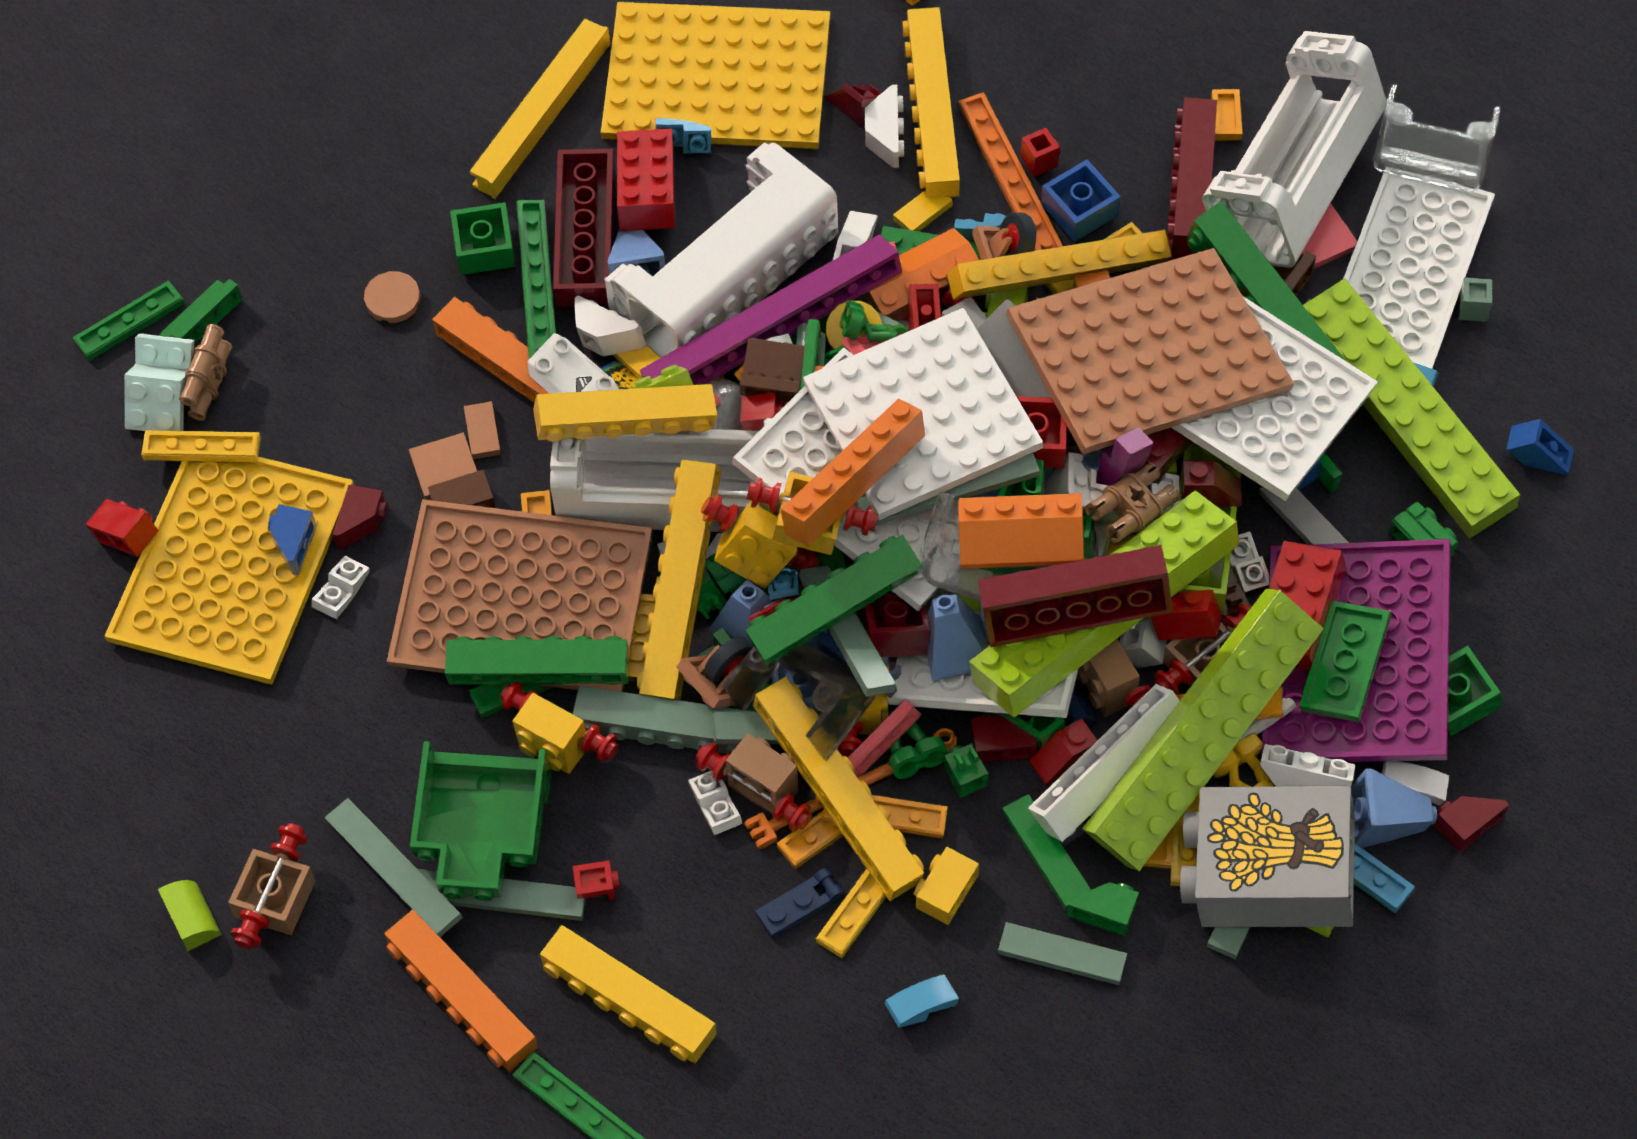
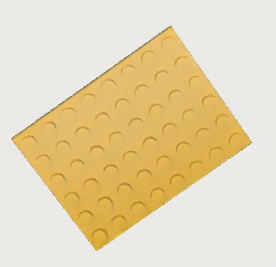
M617 2L601 138L617 140V131L654 130L655 118H667L695 122L711 127V144L761 146L764 142L768 145L773 142L780 147L819 149L830 11Z
M258 457V462L182 461L154 523L159 531L141 552L104 636L106 641L272 685L333 539V532L348 485H354L353 480ZM279 504L312 511L317 525L299 575L292 574L274 544L271 532L268 531L269 518L272 514L276 513Z

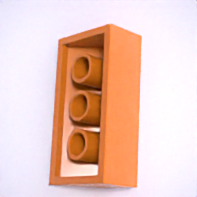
M952 228L899 255L902 273L868 291L864 296L869 305L877 312L895 320L908 313L910 284H938L940 298L944 296V291L950 286L947 272L959 263L978 261L979 258L970 242L955 228Z
M1082 493L959 498L958 523L961 569L1051 566L1084 559Z

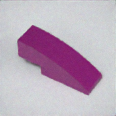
M1139 427L1116 438L1113 446L1103 450L1096 483L1107 486L1114 485L1125 474L1135 473L1145 464L1154 443Z

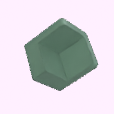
M1463 278L1459 294L1458 320L1486 322L1492 305V279Z

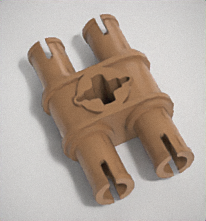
M213 324L207 325L201 344L195 347L193 351L194 357L189 369L185 371L187 381L179 397L182 404L190 406L187 412L188 416L197 421L205 420L211 400L217 398L219 394L218 388L222 382V377L227 373L225 364L233 347L231 343L222 339L225 333L223 329Z
M1147 463L1135 473L1125 474L1120 481L1104 488L1102 496L1086 505L1088 516L1097 511L1091 517L1094 521L1100 520L1111 510L1118 515L1120 519L1106 527L1108 538L1117 533L1111 539L1112 542H1120L1131 532H1141L1145 525L1153 520H1157L1163 515L1167 507L1180 500L1178 489L1169 494L1175 488L1171 484L1165 486L1164 489L1155 495L1146 487L1160 478L1158 468L1149 473V470L1155 467L1153 463Z

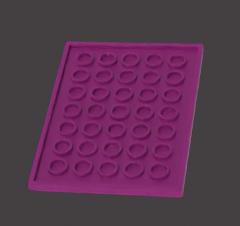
M1450 539L1311 544L1312 546L1342 551L1346 571L1336 601L1388 610L1391 612L1392 617L1360 723L1301 711L1299 704L1310 671L1294 668L1281 687L1283 698L1292 699L1297 708L1263 730L1262 754L1264 745L1267 744L1272 746L1280 745L1286 749L1302 753L1311 752L1320 757L1333 760L1341 759L1346 762L1448 760ZM1271 546L1269 586L1282 546Z

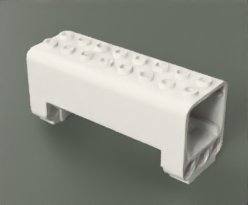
M1310 31L1303 32L1286 57L1285 64L1290 79L1236 170H1231V172L1220 171L1218 176L1214 177L1202 197L1206 211L1222 201L1273 266L1291 268L1296 264L1387 106L1372 52L1365 44L1356 42L1354 36ZM1311 76L1351 80L1340 101L1325 100L1321 98L1322 91L1316 90Z
M764 142L747 157V165H745L749 178L747 185L752 192L653 277L639 265L635 267L632 264L628 266L622 264L605 278L609 310H614L628 320L636 321L642 327V334L646 345L660 358L762 301L838 234V209L835 191L829 184L776 143L772 142L768 145Z
M766 418V420H764V426H765L772 418ZM713 429L702 433L681 431L676 434L650 433L646 436L632 434L621 435L616 438L599 436L586 440L566 438L552 443L550 462V488L555 515L664 530L666 525H670L672 515L669 513V501L671 496H675L677 485L674 484L675 470L677 467H680L681 459L717 464L722 469L718 495L722 497L723 505L727 507L733 504L739 506L737 516H739L750 503V500H746L750 482H756L734 466L732 460L759 431ZM777 501V505H776L775 512H779V509H780V506H778V502H779V501ZM762 503L758 504L759 507L770 512L768 505ZM713 520L711 532H722L719 530L720 523Z

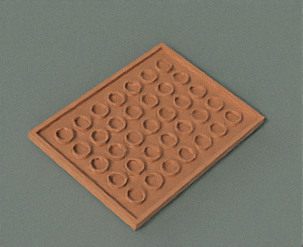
M1214 248L1009 307L1006 312L1009 322L1082 454L1112 446L1116 438L1138 427L1148 435L1290 391L1294 385L1289 373Z
M422 499L387 657L388 666L445 673L447 640H455L457 637L462 636L470 637L473 640H485V638L491 636L500 637L503 640H515L516 637L520 636L530 637L533 640H545L549 636L560 637L563 640H574L579 636H587L592 639H605L608 636H617L627 639L631 653L653 529L650 527ZM533 684L578 690L579 686L619 692L624 690V684Z

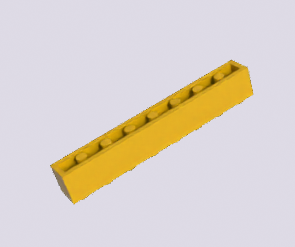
M940 8L907 10V21H902L903 37H909V42H905L906 58H911V63H907L908 80L913 79L914 83L909 85L910 101H916V106H912L913 123L918 122V128H914L915 144H920L921 147L920 150H916L917 166H923V172H919L920 188H925L926 198L959 197L960 179Z
M1160 230L959 263L947 272L952 298L955 300L1074 280L1076 275L1108 270L1110 274L1161 264L1172 256L1166 231Z
M681 459L680 467H677L675 470L674 484L677 485L675 496H671L669 501V513L672 515L670 525H666L663 535L666 548L665 553L660 555L658 562V571L661 572L660 581L655 584L653 590V601H656L654 613L651 612L648 617L647 627L648 630H651L649 642L644 643L642 658L645 660L643 671L639 672L637 678V688L640 689L639 694L681 701L684 675L677 669V665L682 658L689 657L713 520L708 523L702 520L704 514L701 513V508L708 497L713 498L718 494L722 469L717 464Z
M784 677L755 694L753 707L786 754L796 762L797 770L888 900L892 901L919 883L924 875L923 864L917 855H911L906 848V840L902 833L892 828L888 822L889 817L885 809L881 805L877 806L870 797L871 791L868 785L863 780H858L854 774V767L848 757H842L836 748L837 743L832 734L822 729L819 724L820 719L815 710L811 707L808 708L803 702V695L798 686L794 683L791 684Z

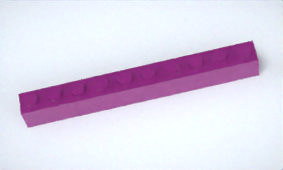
M879 234L640 369L641 377L650 376L652 379L662 375L661 370L677 365L688 370L693 385H705L745 362L749 338L767 340L768 338L784 334L791 336L797 332V327L805 323L808 325V319L819 320L830 314L838 305L848 300L853 301L902 273L899 253Z

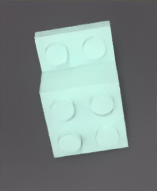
M138 334L135 337V365L125 374V429L184 431V404L180 402L179 397L187 381L185 371L189 369L194 357V340Z

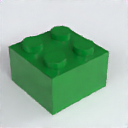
M506 202L450 211L460 275L516 267Z
M1469 646L1449 656L1448 734L1451 737L1503 707L1501 692Z

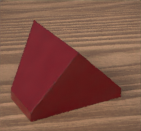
M844 84L841 89L823 97L862 127L865 124V107L882 92L872 84H869L868 87L864 84L861 87L852 84L851 87L848 84Z

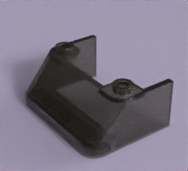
M804 643L767 667L753 647L723 684V689L740 710H746L754 700L755 694L762 690L780 665L816 685L817 687L812 694V702L823 713L805 736L820 756L827 761L873 702L876 695L866 697L850 667L807 643Z

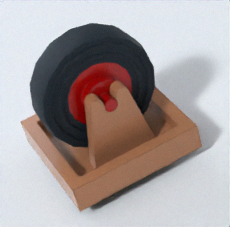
M1025 213L1008 214L1000 227L976 226L972 231L981 260L1032 252L1035 249V223Z
M743 637L731 639L721 647L717 645L709 655L682 658L677 665V669L684 675L685 681L693 686L702 696L703 701L713 709L749 704L755 697V693L743 681L749 670L748 667L755 657V650L749 641Z

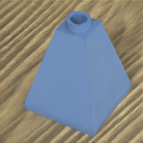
M643 230L618 231L608 258L609 274L622 264L626 266L632 264L635 267L639 265L653 277L666 266L664 252Z
M746 580L723 607L709 628L710 632L715 633L723 628L731 639L743 637L752 645L746 633V629L750 627L748 625L750 623L748 617L764 609V606L773 602V600H770L764 591L749 580ZM754 648L755 657L752 663L755 665L761 657Z
M957 594L942 595L932 599L928 612L931 632L927 652L932 681L971 673L969 661L988 647L982 619Z
M1365 769L1351 786L1355 811V844L1361 848L1423 832L1436 822L1437 809L1435 806H1432L1431 798L1373 769Z

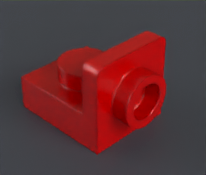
M610 861L573 866L577 899L608 895L609 901L615 900L614 890L620 889L618 872L611 871Z

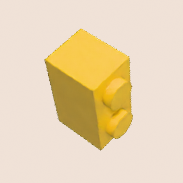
M946 847L942 855L936 854L929 867L931 873L926 880L921 879L914 895L916 896V908L949 925L979 875V863Z

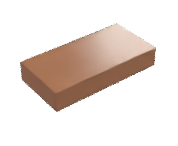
M492 401L464 406L472 458L479 459L501 455Z

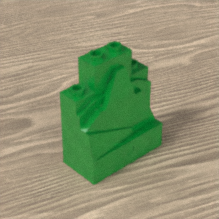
M424 741L410 848L414 856H417L420 860L434 861L436 857L439 858L436 886L443 896L459 899L462 898V895H470L482 901H490L493 897L501 898L506 862H509L514 867H527L528 864H536L544 803L548 804L552 773L545 749H539L538 759L434 752L431 743Z

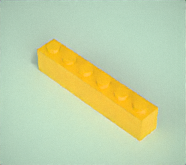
M712 384L536 394L533 408L538 440H548L551 442L566 438L586 440L599 436L616 438L621 435L635 434L637 436H646L650 433L676 434L681 431L702 433L713 430L717 418Z
M561 925L540 953L542 968L548 975L555 979H558L560 976L569 982L568 986L580 995L586 993L594 998L593 1002L604 1011L611 1009L619 1015V1019L631 1028L639 1027L645 1031L644 1035L650 1041L658 1045L662 1042L671 1048L670 1052L682 1061L688 1059L695 1064L717 1035L715 1022L563 925Z

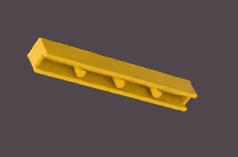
M587 19L582 21L470 170V175L476 177L472 184L473 188L496 199L610 46L609 30L607 27H602Z

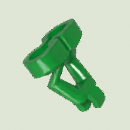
M850 300L847 301L839 325L843 329L842 336L857 340L864 329L868 342H885L894 338L897 333L909 331L906 326L900 324L894 326L889 324H869L863 306Z
M894 710L888 712V717ZM916 722L904 733H907L916 742L914 748L913 746L902 748L901 737L889 748L891 754L889 766L898 779L909 778L919 768L924 766L928 768L935 767L944 761V755L948 754L947 747L942 738L935 736L927 737Z

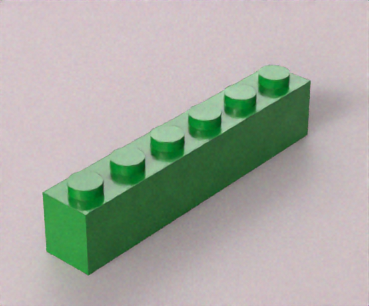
M901 535L898 538L891 536L879 544L880 549L871 554L869 552L862 553L853 560L854 564L845 570L842 567L834 570L827 576L828 580L819 586L816 583L811 584L801 591L802 596L794 601L787 599L775 607L776 612L767 617L761 615L753 619L748 624L750 627L746 629L747 637L766 667L922 572V564L905 537Z
M462 636L457 637L455 640H447L445 676L449 684H513L516 681L521 684H628L630 650L627 639L617 636H608L605 639L579 636L574 640H563L556 636L546 637L545 640H533L526 636L516 637L515 640H503L495 636L487 637L485 640H473L470 637Z

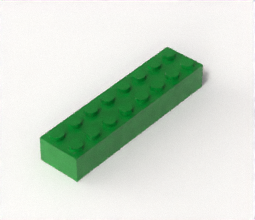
M1222 201L1193 221L1187 235V243L1193 253L1214 248L1243 297L1346 361Z

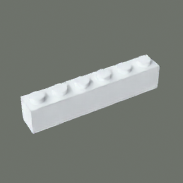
M1155 684L1028 807L1046 834L1063 842L1075 832L1076 828L1087 817L1094 814L1179 703V699L1172 690Z

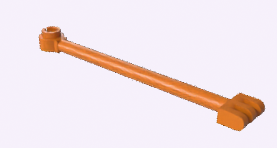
M944 728L936 731L934 734L935 737L946 736L950 738L949 741L944 742L948 752L957 746L956 736L954 737L952 730ZM888 762L857 778L859 781L863 780L869 786L893 774ZM817 797L806 802L811 807L809 813L824 808ZM763 812L744 822L748 830L755 828L750 832L752 839L760 838L755 842L758 849H763L777 842V836L774 831L790 823L785 818L780 821L775 819L768 821Z

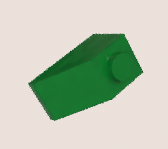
M1109 882L1071 898L1068 902L1066 916L1125 937L1138 903L1139 892L1134 891L1129 885L1123 883L1116 885Z

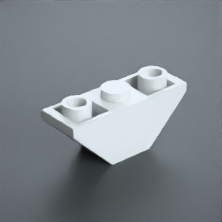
M891 85L865 107V146L893 168H899V157H904V140H898V134H904L903 118H898V112H903V96H897V85Z
M579 295L574 299L576 328L584 347L602 356L642 349L646 345L642 334V327L636 321L628 320L614 310H607L599 306L595 301L587 300Z
M1267 744L1264 745L1260 764L1276 787L1351 786L1355 770V764L1347 763L1341 759L1333 760L1317 756L1311 752L1302 753L1286 749L1280 745L1272 746Z

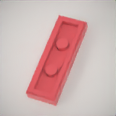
M904 700L848 757L854 767L856 777L863 775L921 716V713L907 700Z

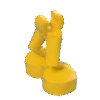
M1255 733L1239 741L1213 774L1215 778L1229 774V787H1251L1239 780L1238 766L1247 762L1254 771L1258 782L1254 787H1274V783L1260 766L1261 762L1256 757L1262 750L1263 743Z

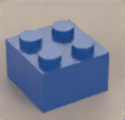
M1087 159L1043 185L1041 204L1066 234L1076 242L1119 216L1121 196Z

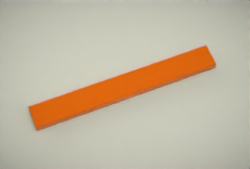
M984 92L959 100V108L1012 212L1025 213L1035 223L1036 245L1034 251L1063 247Z

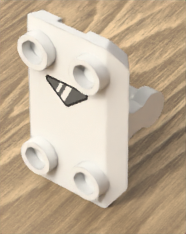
M556 333L527 362L530 377L542 386L548 394L619 390L617 384L610 376L576 348L567 338Z

